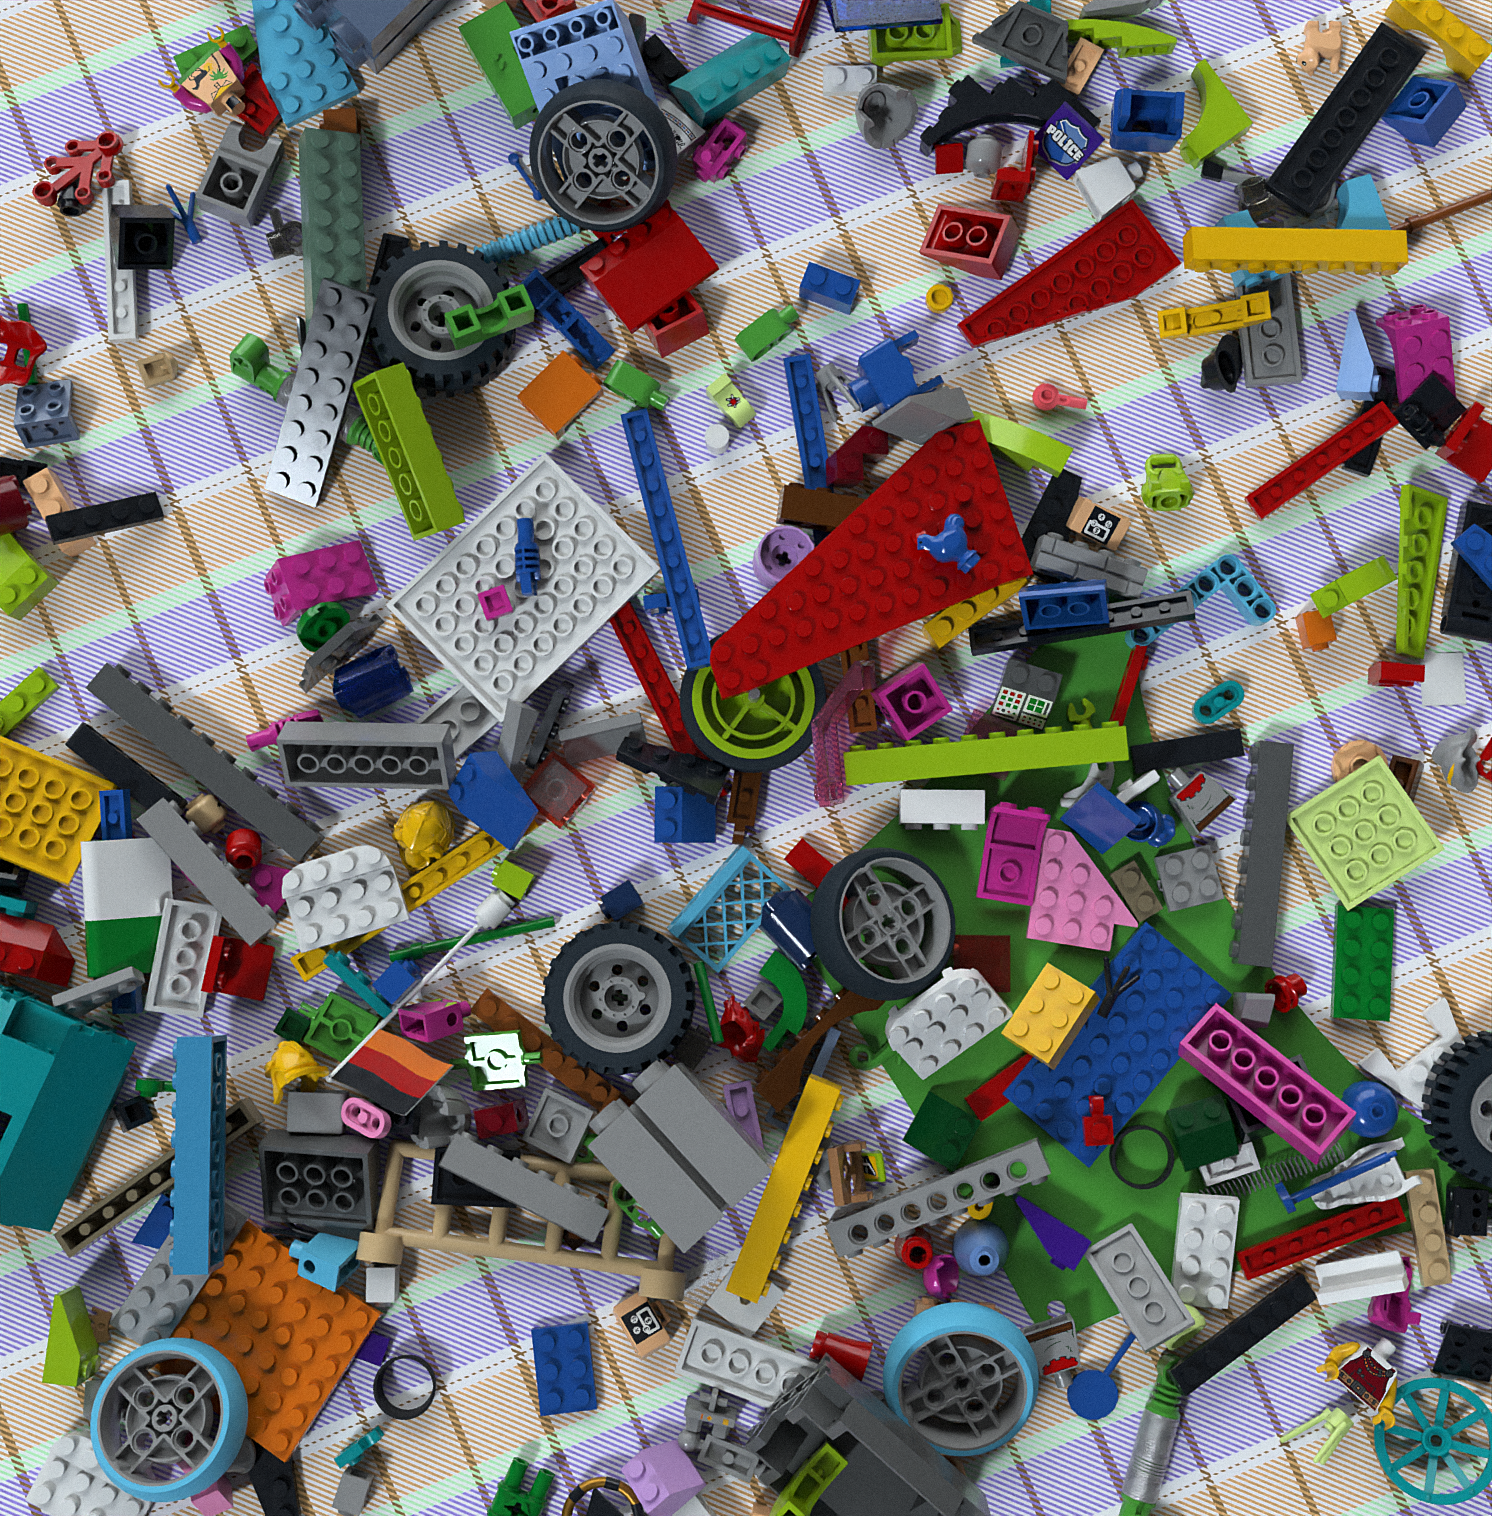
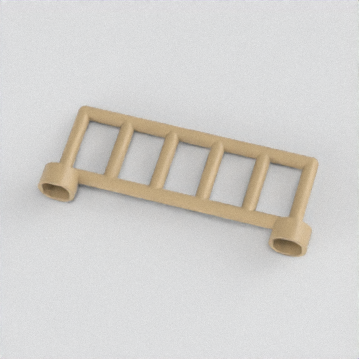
M394 1139L390 1142L375 1232H360L356 1259L401 1265L404 1246L639 1276L638 1296L683 1301L687 1274L673 1272L676 1244L666 1233L660 1237L657 1261L618 1256L624 1211L615 1202L611 1193L612 1186L617 1179L604 1165L576 1161L573 1164H569L561 1159L521 1154V1160L529 1164L528 1170L536 1174L539 1170H542L554 1176V1183L562 1187L564 1183L571 1184V1178L610 1183L607 1209L610 1211L605 1219L601 1254L561 1249L564 1229L549 1221L544 1246L506 1242L510 1208L493 1207L488 1239L449 1234L453 1205H436L432 1232L393 1227L404 1157L434 1161L435 1148H420L413 1140ZM623 1186L617 1191V1196L621 1200H625L626 1189Z

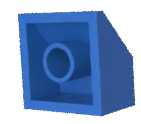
M1413 76L1382 114L1381 118L1412 143L1435 147L1467 105L1457 83Z
M655 786L654 843H716L717 802L714 806L706 802L707 797L699 793L694 796L684 792V786Z

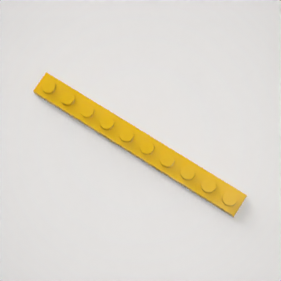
M533 819L521 839L539 828L535 819ZM482 830L401 884L409 914L507 848ZM390 926L309 952H299L290 960L304 982H308L329 968L323 962V957L331 948L336 953L340 950L347 956Z

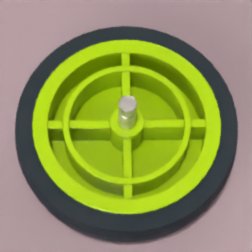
M726 632L719 634L709 641L711 650L715 642ZM817 663L749 693L722 701L711 667L709 666L690 672L686 669L681 682L679 702L685 729L703 754L726 768L740 772L759 773L775 770L793 762L810 747L822 727L827 697L823 676Z

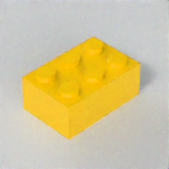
M1047 962L1001 1034L1009 1042L1055 1070L1099 1003L1100 998L1095 991Z

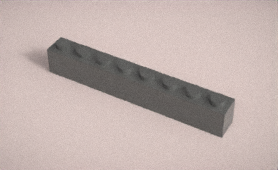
M1260 740L1255 742L1254 747L1251 746L1249 749L1248 762L1252 763L1251 774L1247 775L1245 784L1246 790L1249 791L1248 802H1245L1243 806V818H1246V826L1240 834L1243 856L1239 857L1237 863V873L1241 874L1240 885H1236L1234 900L1238 902L1237 913H1233L1231 922L1232 929H1235L1234 941L1231 940L1229 944V957H1232L1233 964L1272 968L1294 744Z

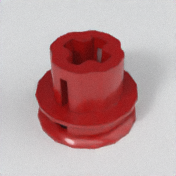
M1296 973L1290 974L1287 977L1276 975L1273 979L1266 981L1264 986L1265 993L1275 994L1273 1007L1282 1013H1287L1291 1008L1294 1009L1298 1006L1299 998L1307 994V986L1304 980Z

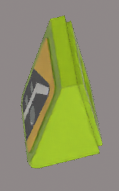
M875 1150L861 1153L865 1181H886L882 1152Z

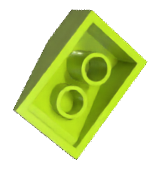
M12 533L0 536V608L8 616L22 620L60 582Z
M73 1285L54 1295L42 1383L77 1387L94 1376L100 1368L99 1344L96 1342L97 1338L93 1334L94 1330H92L91 1320L88 1318L89 1314L80 1286Z

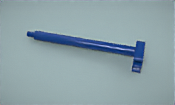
M1395 1150L1388 1154L1384 1152L1291 1195L1287 1192L1283 1182H1279L1274 1186L1285 1210L1290 1214L1296 1211L1294 1204L1390 1162L1391 1158L1398 1155Z

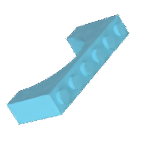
M1371 174L1346 180L1335 191L1338 201V220L1335 229L1392 230ZM1248 209L1223 216L1214 226L1258 228L1251 218ZM1238 270L1230 273L1235 288L1243 285L1251 288L1262 283L1263 279L1271 278L1274 281L1286 276L1287 273L1277 274L1275 271L1265 270L1261 273L1252 274L1248 270Z

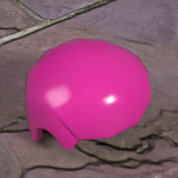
M952 1254L934 1255L930 1264L923 1269V1284L930 1296L937 1299L950 1298V1295H947L948 1293L957 1291L959 1268L956 1258Z

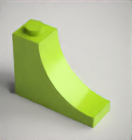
M1206 59L1197 63L1191 74L1200 96L1201 111L1199 121L1194 130L1183 139L1179 147L1182 159L1187 164H1191L1194 170L1201 166L1205 159H1211L1247 134L1253 124Z

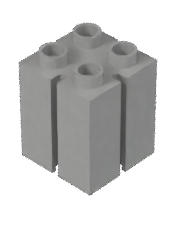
M660 1059L661 1062L658 1060L653 1062L631 1083L641 1094L634 1104L628 1107L621 1098L616 1101L613 1100L588 1124L598 1137L587 1147L685 1254L725 1216L722 1212L729 1206L733 1208L773 1170L775 1162L684 1062L674 1064L670 1068L663 1059Z

